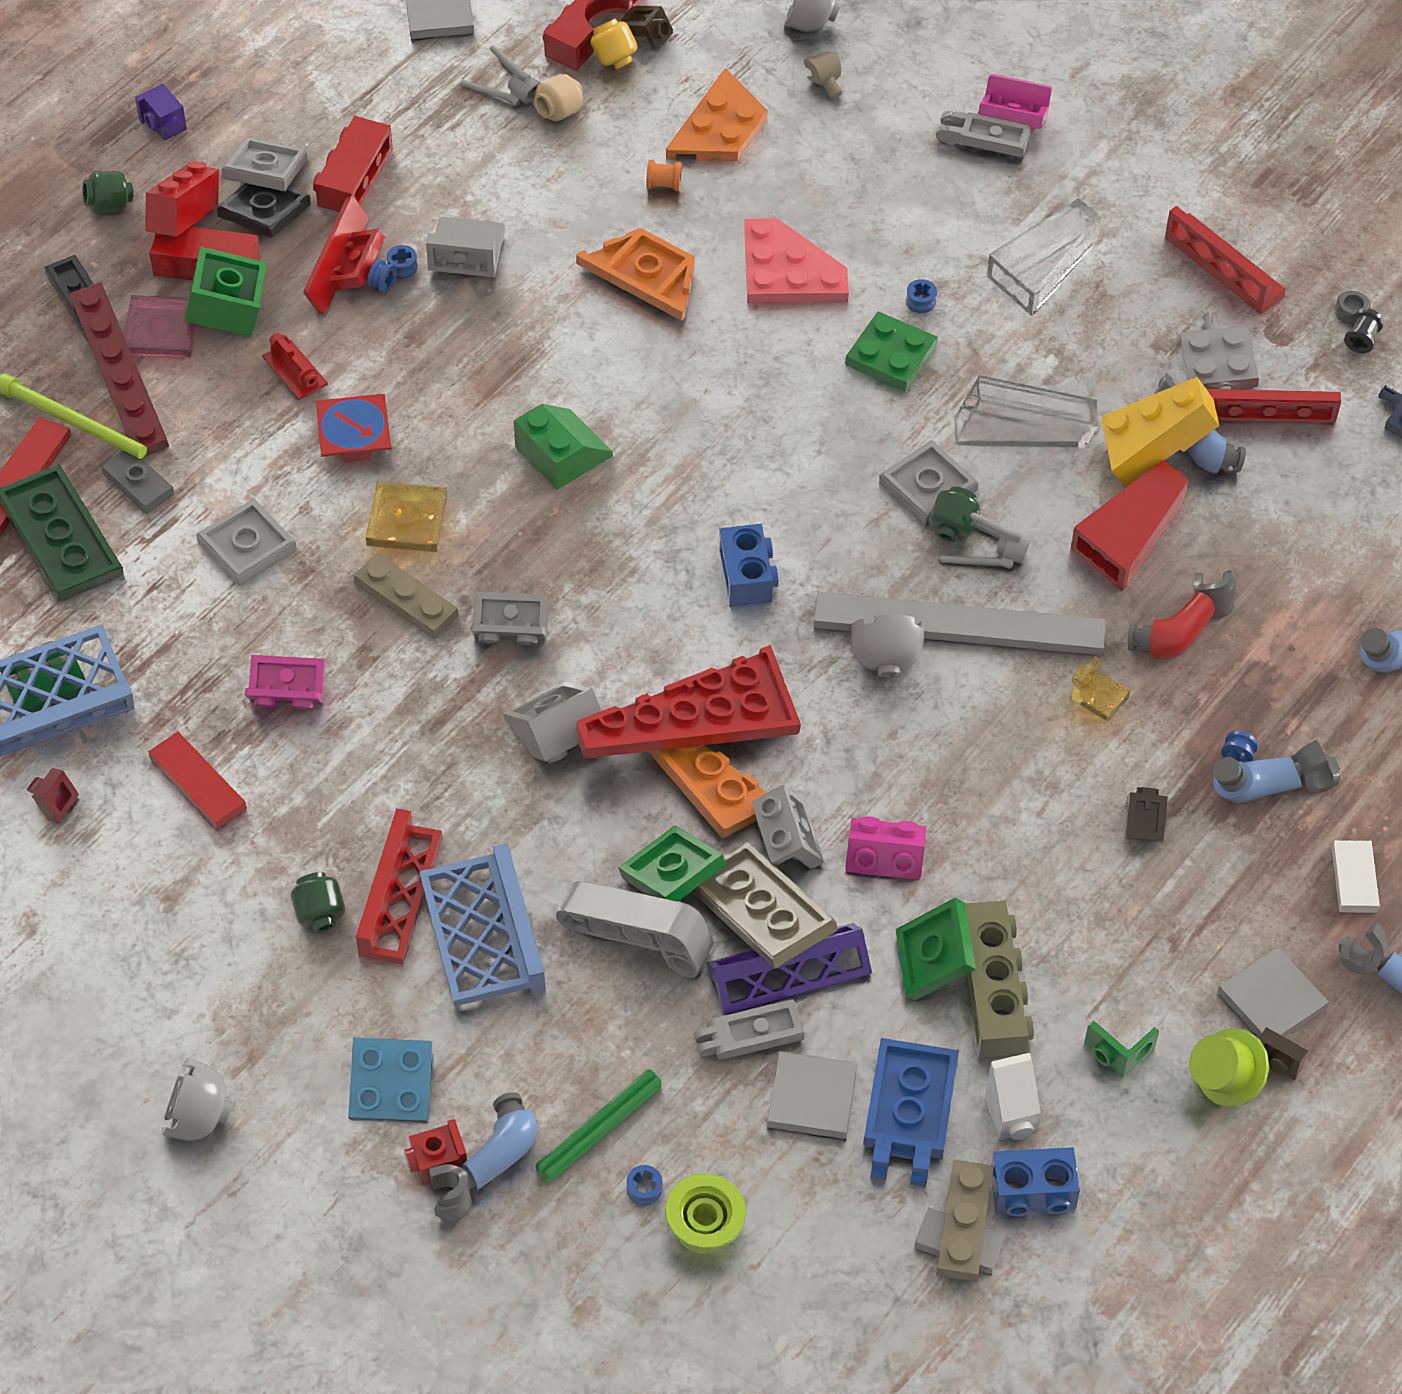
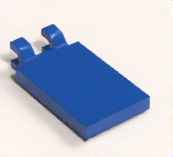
M881 1038L863 1146L874 1147L870 1178L886 1180L891 1155L914 1159L910 1184L926 1187L930 1157L943 1159L959 1050Z

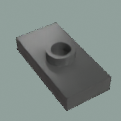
M125 451L120 452L101 465L103 474L146 513L174 495L173 486L143 459H139Z

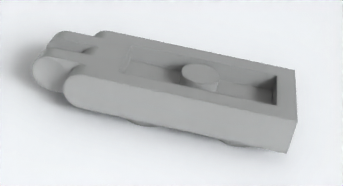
M794 999L713 1018L707 1022V1027L694 1032V1038L697 1043H701L698 1046L700 1056L706 1057L716 1054L719 1060H724L804 1040L805 1032Z

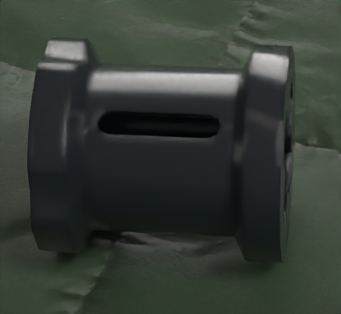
M1359 309L1354 315L1353 321L1355 324L1352 329L1346 332L1344 342L1352 351L1365 354L1373 349L1375 344L1374 336L1382 330L1384 320L1381 314L1373 309Z

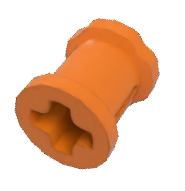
M649 160L646 189H652L653 186L673 188L676 192H680L682 162L669 165L657 164L654 160Z

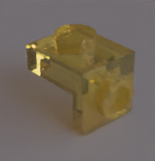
M1095 656L1087 666L1085 664L1080 665L1074 673L1071 681L1074 684L1072 700L1108 722L1129 699L1130 690L1100 671L1102 660Z

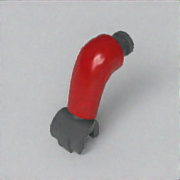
M1232 571L1224 572L1221 581L1204 584L1203 573H1195L1193 579L1194 595L1174 616L1167 619H1155L1152 625H1143L1142 629H1138L1137 624L1130 625L1128 631V650L1135 651L1136 647H1140L1141 651L1150 652L1152 659L1158 660L1174 659L1184 653L1197 639L1210 619L1225 617L1234 609L1237 591L1236 579L1233 577Z

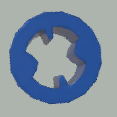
M398 245L391 248L387 253L388 265L393 264L397 267L396 278L405 279L416 273L418 267L417 254L412 247ZM406 260V263L399 264V261Z
M378 259L372 265L368 274L367 285L369 288L376 289L378 287L381 293L389 292L397 277L396 265L389 264L386 266L384 260Z
M924 279L912 281L907 287L906 305L908 308L917 313L931 311L936 304V286Z
M1232 731L1225 738L1221 754L1223 758L1232 757L1241 762L1253 761L1254 753L1257 751L1259 744L1252 735L1246 732Z
M640 1165L633 1168L628 1174L626 1188L630 1200L639 1205H650L660 1198L663 1181L657 1169L649 1165ZM643 1178L650 1179L653 1190L649 1192L648 1188H646V1193L639 1192L636 1181L640 1179L641 1183H643Z

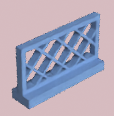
M102 624L0 660V672L4 671L3 674H0V692L5 684L22 690L15 706L0 701V709L11 713L6 723L0 725V757L135 709L131 689L123 676ZM99 638L102 649L97 659L79 652L84 642ZM59 652L69 656L62 671L44 665L50 654ZM105 656L107 657L109 664L103 662ZM75 659L93 666L86 681L68 674ZM23 664L34 669L26 684L9 678L14 667ZM99 668L113 673L117 681L116 684L104 688L92 684ZM40 672L58 678L50 693L32 687ZM64 681L81 687L76 698L66 700L57 696ZM28 694L46 700L42 710L31 713L21 709Z
M508 843L494 846V854L419 871L454 1007L525 989H530L531 995L546 991L543 966ZM489 868L491 877L484 887L467 880L473 871ZM446 878L455 884L448 894L444 896L432 890L430 882ZM493 886L496 893L490 891L493 888ZM462 887L478 894L469 908L453 900ZM485 898L498 904L500 907L493 919L476 912ZM435 901L441 903V904L438 906V908L436 907ZM448 907L463 914L455 928L440 922V917ZM502 918L504 921V925L499 923ZM470 919L487 926L478 940L462 933ZM494 930L507 936L509 939L501 952L485 944ZM444 933L447 934V935H449V937L447 938L446 941H445ZM456 939L472 947L463 961L450 955L448 952ZM511 950L514 958L508 956ZM479 951L496 959L487 973L470 965ZM502 963H505L517 969L519 978L502 981L494 977ZM452 965L458 968L455 973ZM465 972L481 979L476 989L459 992L457 983Z

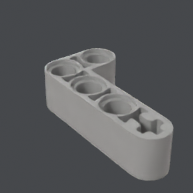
M584 881L573 883L556 913L557 920L564 927L572 931L659 950L667 965L674 972L689 978L697 976L714 944L703 916L688 904Z

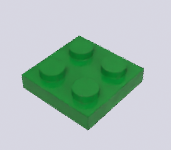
M877 311L847 353L845 365L906 391L937 347L938 337Z
M674 825L618 868L622 879L647 895L678 902L725 867L726 863L722 853Z
M956 897L895 929L905 995L916 1001L976 970L965 902Z

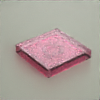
M131 295L124 337L132 355L191 358L197 324L184 321L188 297Z

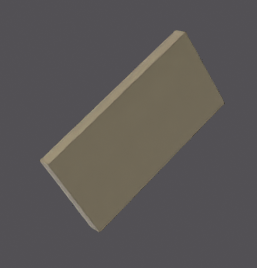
M749 842L725 855L726 866L692 891L774 969L838 931L836 920Z

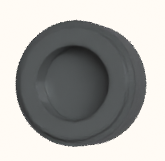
M1346 291L1337 298L1335 314L1341 321L1355 324L1353 321L1355 313L1359 309L1370 308V300L1360 292Z

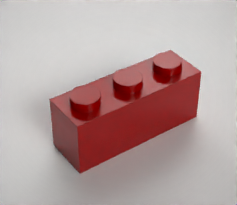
M354 115L349 126L342 129L336 148L328 153L326 165L322 172H318L315 175L313 191L316 192L318 207L340 212L346 197L354 196L359 205H361L393 149L391 125Z
M188 162L187 165L173 172L171 176L146 192L145 231L177 237L215 210L218 206L219 169L207 167V164L204 162Z
M196 227L188 228L177 237L155 233L149 251L154 276L193 280L200 247L258 261L261 259L258 235Z

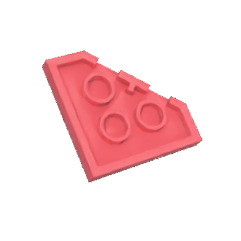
M778 218L744 219L747 303L848 302L849 289L846 266Z

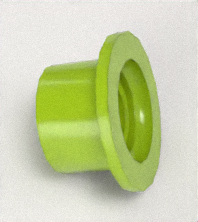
M1229 1028L1218 1031L1214 1035L1205 1036L1198 1041L1191 1051L1189 1068L1191 1076L1200 1086L1206 1097L1215 1104L1233 1108L1246 1105L1259 1095L1267 1081L1269 1062L1267 1051L1260 1039L1249 1031Z
M711 1173L692 1174L680 1180L669 1192L665 1205L666 1223L674 1237L690 1252L698 1254L714 1253L723 1246L733 1242L742 1231L747 1215L745 1199L737 1186L726 1178Z

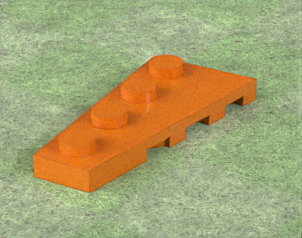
M704 745L648 751L721 838L757 821L752 802L767 792L758 786L759 781L748 772L743 775L729 764L730 759L721 752H712Z

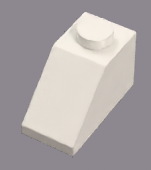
M1030 1053L991 1062L985 1102L999 1141L1009 1138L1022 1140L1038 1130L1041 1111Z

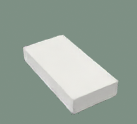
M1334 840L1332 855L1339 912L1377 913L1380 904L1372 841Z

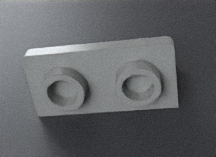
M781 785L752 802L771 863L779 865L793 858L795 861L800 860L811 869L825 863L805 801L785 785Z

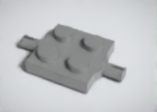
M1207 312L1203 315L1205 330L1180 333V346L1187 381L1198 377L1206 389L1238 390L1241 388L1258 387L1259 376L1248 325L1220 328L1217 313L1212 312L1210 319V313Z

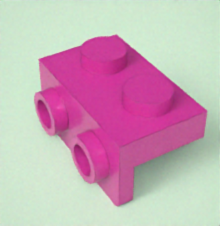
M990 74L986 93L980 102L978 114L1030 125L1031 130L1041 129L1048 115L1052 87Z
M251 655L249 688H245V696L250 701H254V706L275 708L276 702L291 703V708L311 710L313 709V704H323L326 660L321 658Z
M871 816L861 817L860 819L851 818L846 871L919 880L922 874L927 826H921L912 821L885 822Z

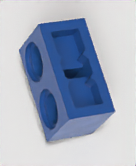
M762 524L719 528V553L729 607L772 602L773 587H778L779 585L776 565L770 566L769 559L773 558L772 541L770 537H764Z
M1074 1147L993 1151L991 1181L995 1213L1022 1216L1033 1211L1062 1214L1071 1209H1076L1080 1188ZM1056 1179L1064 1185L1055 1187L1050 1185L1047 1180ZM1015 1181L1022 1184L1024 1187L1020 1189H1014L1009 1187L1006 1183Z

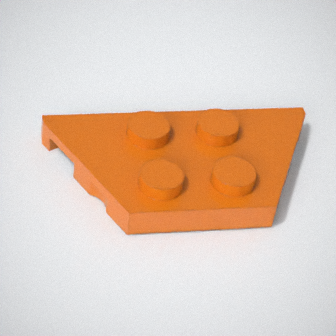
M724 69L666 147V158L676 159V154H696V160L720 159L722 161H738L766 122L768 110L728 70Z
M642 228L628 232L621 238H613L603 242V248L590 254L583 250L576 255L577 265L681 321L685 318L695 269V256Z

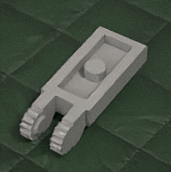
M948 110L942 113L940 118L942 126L937 127L935 135L937 140L949 145H955L960 142L962 145L1023 158L1030 137L1031 127L1030 125L970 112L966 114Z

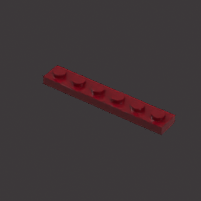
M102 282L69 293L127 437L146 446V455L170 447Z

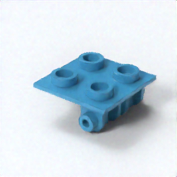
M353 1037L348 1117L428 1121L430 1078L434 1064V1054H432L433 1041Z

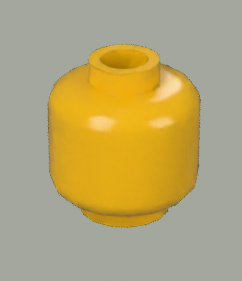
M616 18L593 29L595 35L592 36L590 42L602 65L609 66L614 64L615 68L618 69L633 61L631 54L637 50L638 46L626 22H617Z

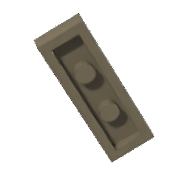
M379 553L354 574V583L434 639L459 617L456 606Z
M953 1159L937 1276L977 1282L993 1165Z

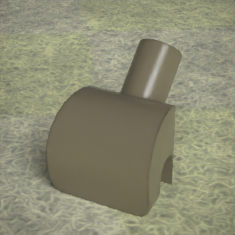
M830 51L804 59L805 67L812 74V76L807 78L820 86L824 85L832 99L838 98L843 92L836 82L841 75V62L837 54Z

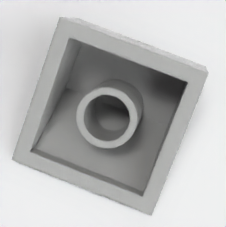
M565 682L503 713V715L531 756L551 763L567 756V750L579 744L575 732L577 721L602 710L592 688Z

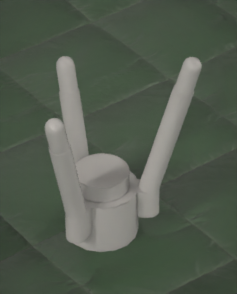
M494 45L490 46V51L497 56L499 62L514 74L508 82V89L511 90V93L508 94L465 80L460 82V85L509 101L515 106H518L521 101L527 105L532 104L536 89L541 84L521 70Z
M973 512L970 514V518L977 521L976 529L1000 538L996 553L1002 554V558L941 556L939 558L941 563L995 565L1012 569L1014 562L1023 564L1031 537L1010 530Z

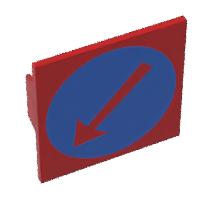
M385 394L316 401L321 457L340 455L344 462L347 463L370 460L373 451L391 450Z

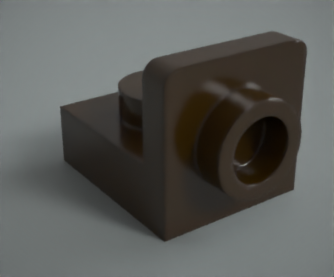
M632 6L620 20L627 23L633 36H646L652 50H659L673 34V28L662 6Z
M1137 787L1136 793L1130 792L1126 800L1128 806L1124 839L1162 843L1164 841L1168 796L1159 795V789Z
M1266 1027L1258 1039H1260L1267 1051L1269 1069L1276 1074L1286 1075L1295 1080L1303 1068L1308 1050Z

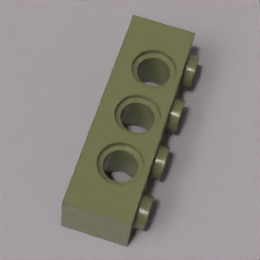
M1006 900L965 903L976 970L965 976L978 1059L1025 1054L1028 1040H1033L1034 1028L1032 1017L1025 1016L1024 1005H1028V991L1026 982H1019L1018 972L1022 971V955L1020 948H1014L1012 938L1017 936L1015 915H1008ZM993 943L997 945V947H988L984 944ZM991 976H997V977L1002 978L1003 980H1002V981H994V980L990 979L989 977H991ZM996 1010H1003V1011H1006V1012L1009 1013V1014H1008V1015H999V1014L995 1013L994 1011H996Z

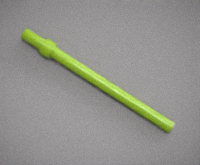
M0 374V394L8 398L16 397L139 459L146 455V446L21 385L19 379L9 374Z

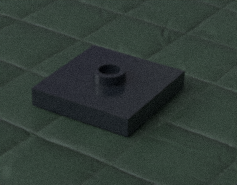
M245 183L217 206V215L222 219L273 238L311 205L310 195L289 186L285 191Z

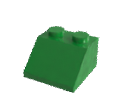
M200 247L184 321L252 337L260 308L267 263Z
M540 404L514 420L515 447L557 490L613 456V451L571 409Z

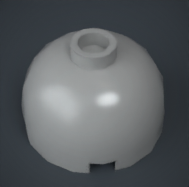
M794 0L789 7L784 25L802 32L818 31L823 28L828 20L835 21L841 4L837 3L836 0Z
M896 614L874 616V623L864 625V618L859 619L851 626L853 653L858 662L867 669L878 672L879 677H897L900 675V671L908 669L918 661L923 649L924 624L920 621L918 625H915L914 617Z
M187 1058L182 1066L190 1069L187 1074L185 1073L184 1077L178 1075L164 1116L166 1120L172 1119L170 1128L162 1127L161 1134L176 1140L190 1142L202 1140L210 1135L217 1123L225 1125L231 1110L232 1101L225 1100L226 1084L222 1076L214 1068Z

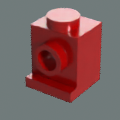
M455 1119L448 1120L447 1125L409 1136L410 1148L404 1149L410 1173L418 1171L422 1185L431 1183L430 1168L448 1164L463 1168V1164L467 1161V1153Z

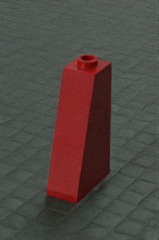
M1164 460L1160 461L1077 524L1073 530L1070 549L1118 589L1123 591L1127 588L1184 503L1189 480L1178 469L1171 467Z

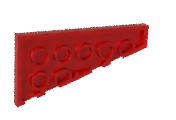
M768 645L761 648L757 655L747 659L744 655L733 659L731 665L719 670L710 668L664 686L663 692L651 697L646 693L636 697L635 703L623 708L613 706L580 719L576 723L575 732L585 759L798 735L801 722L772 647Z

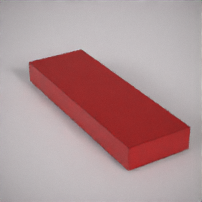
M179 731L148 751L152 762L216 829H219L247 809L244 799Z

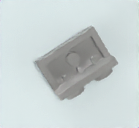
M475 592L474 622L471 626V632L474 637H479V642L498 644L501 643V638L516 639V644L537 645L538 640H546L549 597L548 595Z

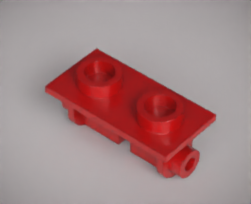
M275 333L270 337V351L263 354L262 358L298 400L328 385L324 377L286 335Z

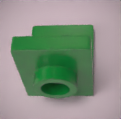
M1092 1021L1087 1027L1084 1044L1092 1050L1093 1055L1101 1064L1110 1066L1124 1078L1155 1049L1159 1030L1154 1027L1128 1050L1099 1024Z

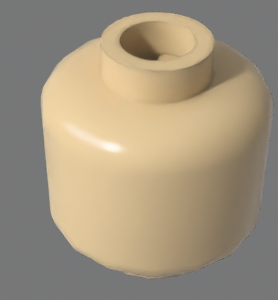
M557 74L538 85L534 98L535 107L542 117L559 122L581 109L583 89L580 83L569 75Z

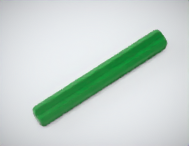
M652 1070L644 1071L539 1160L535 1165L537 1174L547 1183L557 1178L660 1090L662 1081L659 1076Z

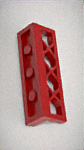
M1178 206L1169 210L1165 238L1259 314H1262L1284 298L1286 289L1191 213L1186 214Z
M396 808L356 934L358 956L404 965L425 894L420 878L419 881L404 888L399 881V876L413 867L418 874L419 871L432 869L442 840V831L414 826L412 824L411 811ZM411 838L431 841L429 849L416 856L413 855L408 847ZM404 899L410 907V911L408 914L394 920L389 913V908ZM393 931L400 939L397 951L377 947L380 938Z

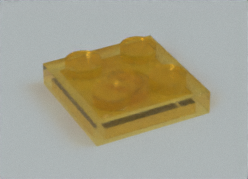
M377 481L365 537L366 546L437 552L448 497L447 488Z

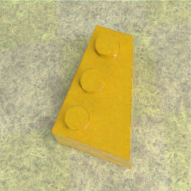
M1198 377L1101 416L1111 469L1125 488L1160 461H1165L1180 449L1182 452L1186 451L1219 427L1214 400Z

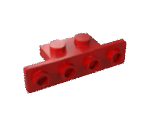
M354 196L346 197L303 291L318 314H325L336 290L358 288L365 285L369 271L385 240V236L379 228L363 231L367 224L368 216Z

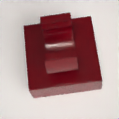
M51 768L44 779L35 777L27 788L28 792L34 793L32 798L49 821L59 823L79 795L65 772L55 768Z

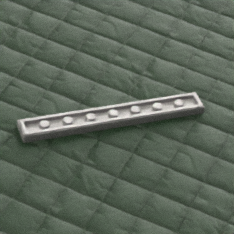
M817 591L814 628L851 631L852 624L859 619L864 618V625L874 623V616L896 614L914 617L915 625L922 621L924 624V639L1103 656L1106 619Z

